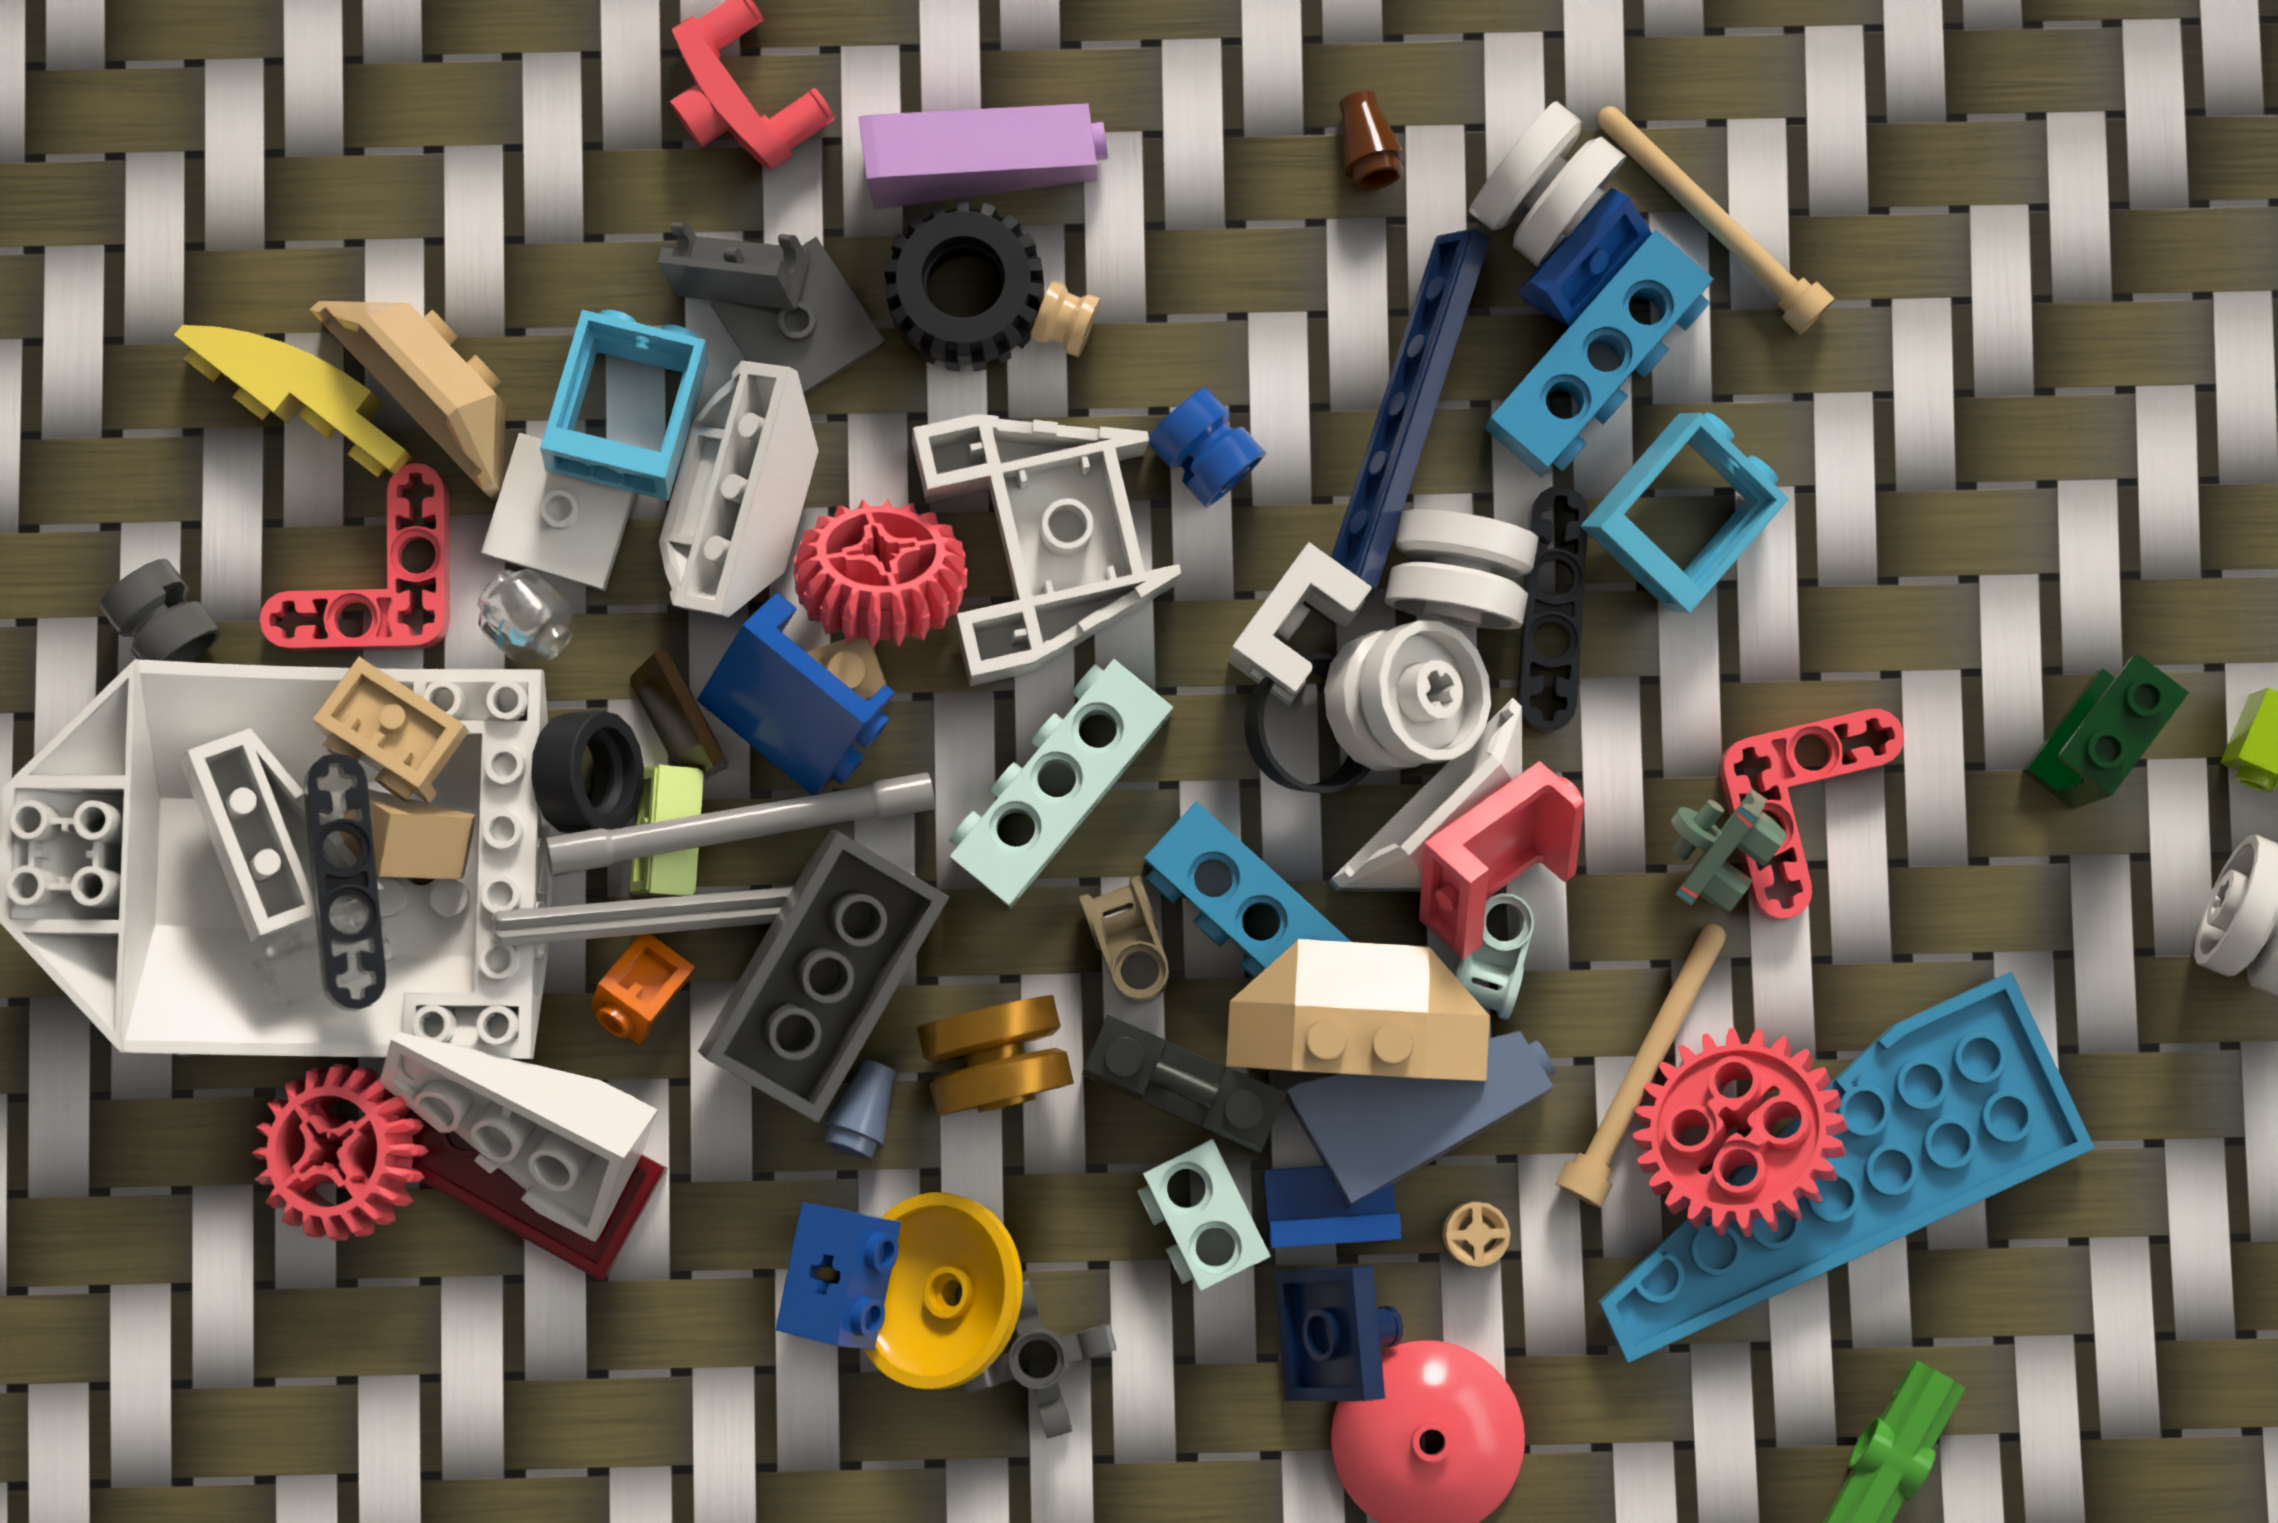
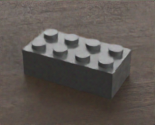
M827 828L698 1052L706 1060L819 1123L949 896L842 833Z

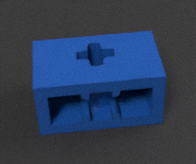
M802 1202L775 1331L835 1346L875 1350L878 1332L882 1328L885 1318L884 1303L890 1274L898 1256L897 1241L901 1222L843 1208Z

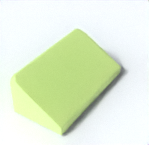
M655 765L644 768L643 794L635 813L634 826L701 814L703 771L698 768ZM699 847L632 859L631 895L672 897L694 895L696 891Z

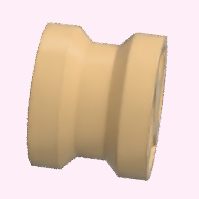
M1053 280L1037 314L1031 340L1042 344L1048 341L1057 342L1063 345L1067 354L1079 357L1093 327L1101 298L1091 294L1078 297L1069 293L1065 284Z
M1469 1201L1459 1204L1448 1213L1443 1222L1441 1235L1444 1247L1454 1259L1466 1265L1482 1267L1493 1264L1504 1255L1509 1246L1511 1233L1508 1221L1499 1209L1488 1203Z

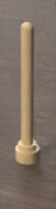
M1608 106L1599 112L1597 122L1600 128L1780 299L1777 306L1785 312L1782 319L1799 336L1834 302L1835 298L1818 282L1811 285L1804 277L1797 281L1617 108Z
M1717 924L1706 925L1699 934L1586 1153H1578L1574 1162L1566 1161L1555 1182V1185L1565 1192L1592 1206L1602 1207L1613 1186L1608 1181L1613 1172L1608 1165L1635 1115L1636 1107L1640 1106L1646 1094V1090L1643 1087L1646 1083H1652L1659 1069L1658 1065L1665 1058L1725 942L1726 934L1721 926Z

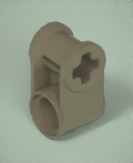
M1137 875L1130 878L1128 886L1092 898L1088 893L1079 896L1097 950L1102 952L1113 986L1118 994L1128 1002L1136 1004L1150 1003L1160 997L1166 989L1169 979L1168 962L1156 931L1158 929L1156 919L1140 876ZM1127 908H1132V909L1127 910V911H1124V912H1122V913H1119V914L1110 916V917H1108V918H1105V916H1108V915H1110V914H1113V913L1122 911V910L1127 909ZM1133 957H1147L1155 962L1158 967V978L1147 989L1138 990L1131 988L1125 984L1121 977L1123 966Z

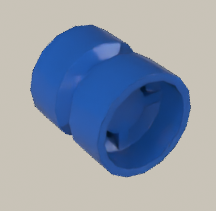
M1208 387L1198 390L1174 409L1149 435L1150 441L1148 443L1169 468L1182 467L1185 470L1182 482L1206 508L1213 505L1239 484L1266 455L1263 448L1244 427L1231 428L1228 425L1231 413Z

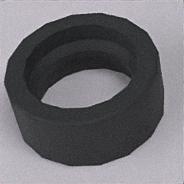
M606 711L571 712L550 719L539 733L532 753L531 769L535 800L545 820L559 832L569 834L599 828L608 830L624 828L637 812L643 794L644 763L640 744L632 728L618 714ZM586 744L592 754L595 769L594 790L590 801L584 791L581 775L582 757Z

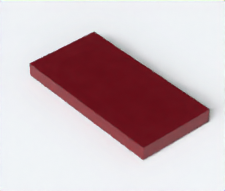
M410 1110L405 1117L406 1119H419L426 1125L419 1133L412 1136L413 1144L423 1145L429 1151L420 1158H413L412 1168L418 1169L425 1177L420 1181L601 1282L607 1278L668 1169L666 1166L642 1154L601 1235L594 1242L537 1213L521 1200L526 1192L524 1188L499 1168L491 1174L474 1161L480 1152L454 1131L449 1133L438 1132L413 1110Z

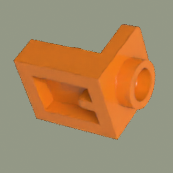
M639 935L598 983L590 1009L596 1014L599 1023L608 1032L619 1038L628 1037L636 1044L642 1045L649 1036L656 1019L690 980L695 966L653 935Z

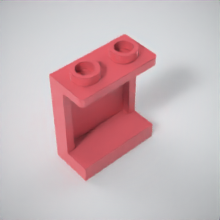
M1539 761L1425 842L1419 920L1462 959L1482 946L1487 898L1536 863L1545 865L1563 882L1576 875L1585 805L1576 786L1568 779L1558 777Z

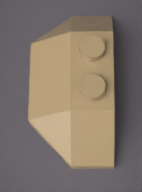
M318 301L310 311L494 502L499 497L504 474L506 405L493 391L502 383L499 378L477 355H474L467 363L450 346L459 337L433 310L422 317L410 303Z
M1298 939L1230 1000L1226 1066L1486 1081L1490 1016L1430 947Z

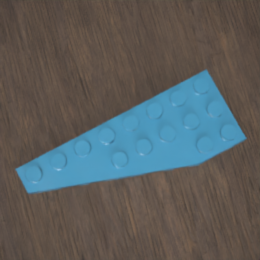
M2012 972L2002 974L1891 1025L1829 1083L1825 1090H1837L1843 1104L1831 1113L1843 1115L1847 1123V1131L1832 1137L1842 1141L1846 1154L1845 1157L1826 1158L1834 1167L1838 1177L1836 1181L1816 1179L1814 1183L1823 1199L1820 1203L1811 1201L1804 1196L1797 1200L1802 1214L1800 1220H1796L1783 1209L1777 1212L1778 1231L1772 1232L1764 1219L1759 1218L1754 1219L1751 1237H1745L1738 1221L1731 1220L1725 1234L1719 1236L1713 1227L1712 1216L1709 1215L1697 1229L1692 1227L1688 1218H1686L1597 1302L1624 1362L1634 1361L2095 1148ZM1792 1118L1774 1137L1787 1138L1792 1136L1800 1128L1801 1121ZM1742 1165L1727 1180V1183L1732 1186L1747 1185L1755 1178L1758 1168L1752 1165Z

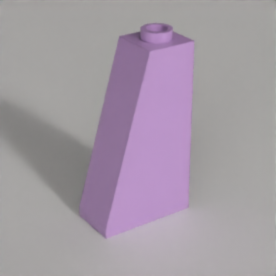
M1089 103L858 116L866 179L874 210L1097 181V161L1108 159L1103 122L1091 123Z

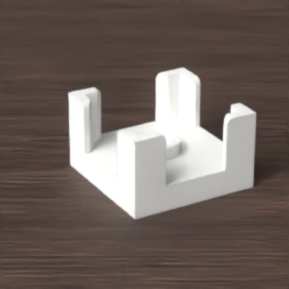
M1308 542L1232 646L1229 663L1258 684L1266 676L1271 678L1275 683L1270 693L1288 706H1291L1306 685V678L1312 671V664L1277 639L1280 635L1288 641L1310 612V609L1303 605L1304 601L1342 628L1348 627L1364 606V599L1372 587Z

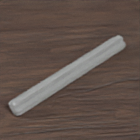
M794 886L497 911L492 917V935L495 944L504 947L773 923Z

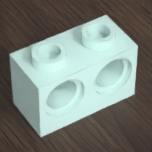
M1213 1139L1143 1173L1148 1185L1137 1190L1153 1225L1166 1220L1177 1244L1167 1248L1166 1251L1182 1284L1195 1279L1199 1290L1202 1291L1271 1257ZM1182 1169L1196 1171L1204 1181L1205 1190L1203 1197L1197 1204L1190 1207H1181L1174 1204L1167 1193V1184L1170 1177ZM1209 1228L1224 1229L1229 1233L1233 1241V1250L1230 1257L1219 1265L1204 1263L1196 1253L1198 1237Z

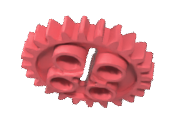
M1729 1028L1726 1036V1045L1719 1047L1716 1046L1708 1033L1703 1034L1702 1045L1704 1052L1695 1055L1689 1048L1681 1045L1678 1048L1684 1064L1677 1069L1668 1063L1661 1062L1658 1066L1666 1079L1664 1086L1646 1083L1643 1087L1648 1097L1655 1104L1654 1106H1641L1635 1109V1114L1639 1121L1650 1127L1633 1133V1139L1638 1148L1649 1150L1637 1158L1638 1164L1643 1173H1655L1648 1182L1655 1196L1670 1192L1665 1203L1673 1215L1681 1212L1689 1205L1687 1218L1692 1227L1696 1229L1710 1215L1712 1216L1713 1227L1719 1236L1725 1234L1731 1220L1738 1221L1745 1237H1751L1754 1219L1759 1218L1764 1219L1772 1232L1778 1231L1777 1212L1784 1209L1790 1216L1800 1220L1802 1214L1797 1200L1804 1196L1811 1201L1820 1203L1823 1199L1814 1183L1816 1179L1836 1181L1838 1177L1834 1167L1826 1158L1845 1157L1846 1154L1842 1141L1832 1137L1847 1131V1123L1844 1116L1831 1113L1843 1105L1837 1090H1825L1831 1082L1825 1067L1810 1071L1813 1059L1807 1049L1798 1052L1790 1058L1791 1046L1788 1038L1783 1035L1769 1049L1767 1048L1762 1029L1756 1028L1749 1043L1742 1044L1735 1028ZM1748 1079L1752 1081L1750 1090L1742 1097L1734 1099L1726 1098L1722 1095L1726 1085L1733 1080ZM1772 1090L1780 1091L1779 1096L1772 1097L1766 1101V1096ZM1796 1118L1801 1121L1798 1131L1790 1137L1776 1138L1770 1135L1774 1124L1781 1119ZM1696 1125L1709 1128L1708 1135L1701 1143L1693 1146H1685L1679 1143L1680 1137L1688 1128ZM1734 1126L1743 1131L1749 1127L1751 1129L1750 1134L1745 1138L1738 1133H1734L1731 1136L1728 1133ZM1713 1163V1168L1707 1174L1700 1173L1701 1167L1709 1166ZM1752 1165L1758 1168L1755 1178L1747 1185L1732 1186L1727 1183L1731 1171L1739 1166Z

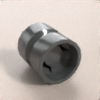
M166 558L152 561L128 574L104 595L99 604V608L119 635L123 637L133 636L134 641L131 651L139 660L193 662L211 648L221 634V630L201 603L198 601L187 602L186 598L190 588Z

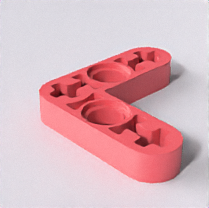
M412 463L402 466L397 474H393L389 480L387 488V589L286 591L277 593L268 599L261 609L259 621L261 631L267 640L283 650L293 652L415 650L430 648L442 641L448 632L450 623V510L448 486L441 475L426 464ZM416 478H422L423 483L428 488L435 490L433 497L424 498L422 501V518L427 523L436 520V528L434 530L416 525L401 529L402 520L415 523L414 505L408 499L403 498L402 495L403 490L413 489ZM413 540H428L435 548L436 556L433 565L422 573L408 572L402 565L401 556L403 549ZM403 582L420 587L436 583V592L432 593L422 590L423 608L428 613L435 615L434 623L424 624L422 635L415 636L414 629L402 622L404 615H411L415 610V594L410 590L401 592V584ZM327 603L323 617L325 630L328 634L326 639H319L322 629L316 625L296 627L295 637L288 638L287 631L276 626L277 618L287 616L288 606L295 605L296 612L305 617H322L319 604ZM361 603L365 604L371 611V627L360 637H346L339 629V614L349 604Z
M1867 709L1752 736L1734 743L1723 753L1719 763V772L1729 815L1731 816L1741 803L1740 797H1746L1752 789L1747 775L1736 776L1734 771V765L1743 760L1742 751L1749 750L1753 760L1763 759L1766 764V770L1757 774L1756 780L1760 794L1772 788L1776 799L1767 800L1762 811H1768L1777 816L1782 824V829L1787 833L1783 844L1774 855L1776 856L1788 850L1791 862H1781L1778 864L1783 882H1794L1797 887V894L1788 897L1787 903L1789 908L1782 909L1778 899L1768 900L1765 895V888L1774 884L1771 865L1758 870L1756 861L1738 849L1744 874L1752 879L1748 888L1751 901L1755 909L1764 917L1772 920L1792 918L1803 912L1809 905L1812 896V883L1788 788L1877 768L1894 760L1901 752L1904 744V730L1899 720L1890 712L1882 709ZM1866 722H1872L1875 731L1886 730L1888 741L1879 746L1880 755L1874 756L1870 746L1854 748L1845 752L1851 764H1842V744L1833 728L1842 727V740L1857 737L1864 733L1867 728ZM1805 735H1813L1820 738L1828 748V760L1824 767L1818 771L1804 769L1797 763L1795 758V745Z

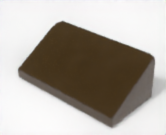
M663 649L655 652L632 674L630 678L631 685L673 765L702 770L704 781L727 769L728 761L674 658L668 651Z

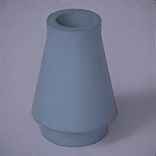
M862 1059L856 1074L823 1123L828 1128L823 1142L848 1155L872 1160L876 1147L884 1146L892 1088L897 1072L883 1064Z

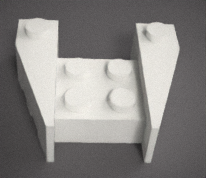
M973 414L913 427L912 445L926 504L990 490L1016 601L957 613L955 628L969 687L1032 673L1176 585L1181 575L1179 564L1150 571L1144 570L1119 466V461L1144 456L1150 441L1147 431L1101 426L1100 429L1057 425L1058 422L1033 420V422L998 419L999 416Z

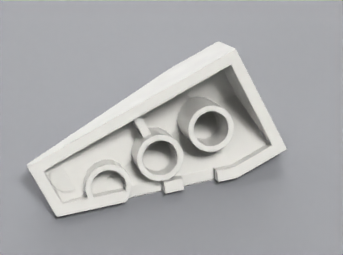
M396 1032L390 1041L379 1081L394 1096L400 1095L411 1110L438 1132L449 1133L454 1131L480 1153L474 1161L491 1174L499 1168L524 1188L526 1192L521 1200L537 1213L594 1242L601 1235L644 1151L657 1113L656 1108L597 1079L402 1032Z

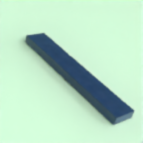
M1475 228L1438 235L1435 238L1331 556L1333 560L1370 585L1372 589H1377L1491 239V237Z

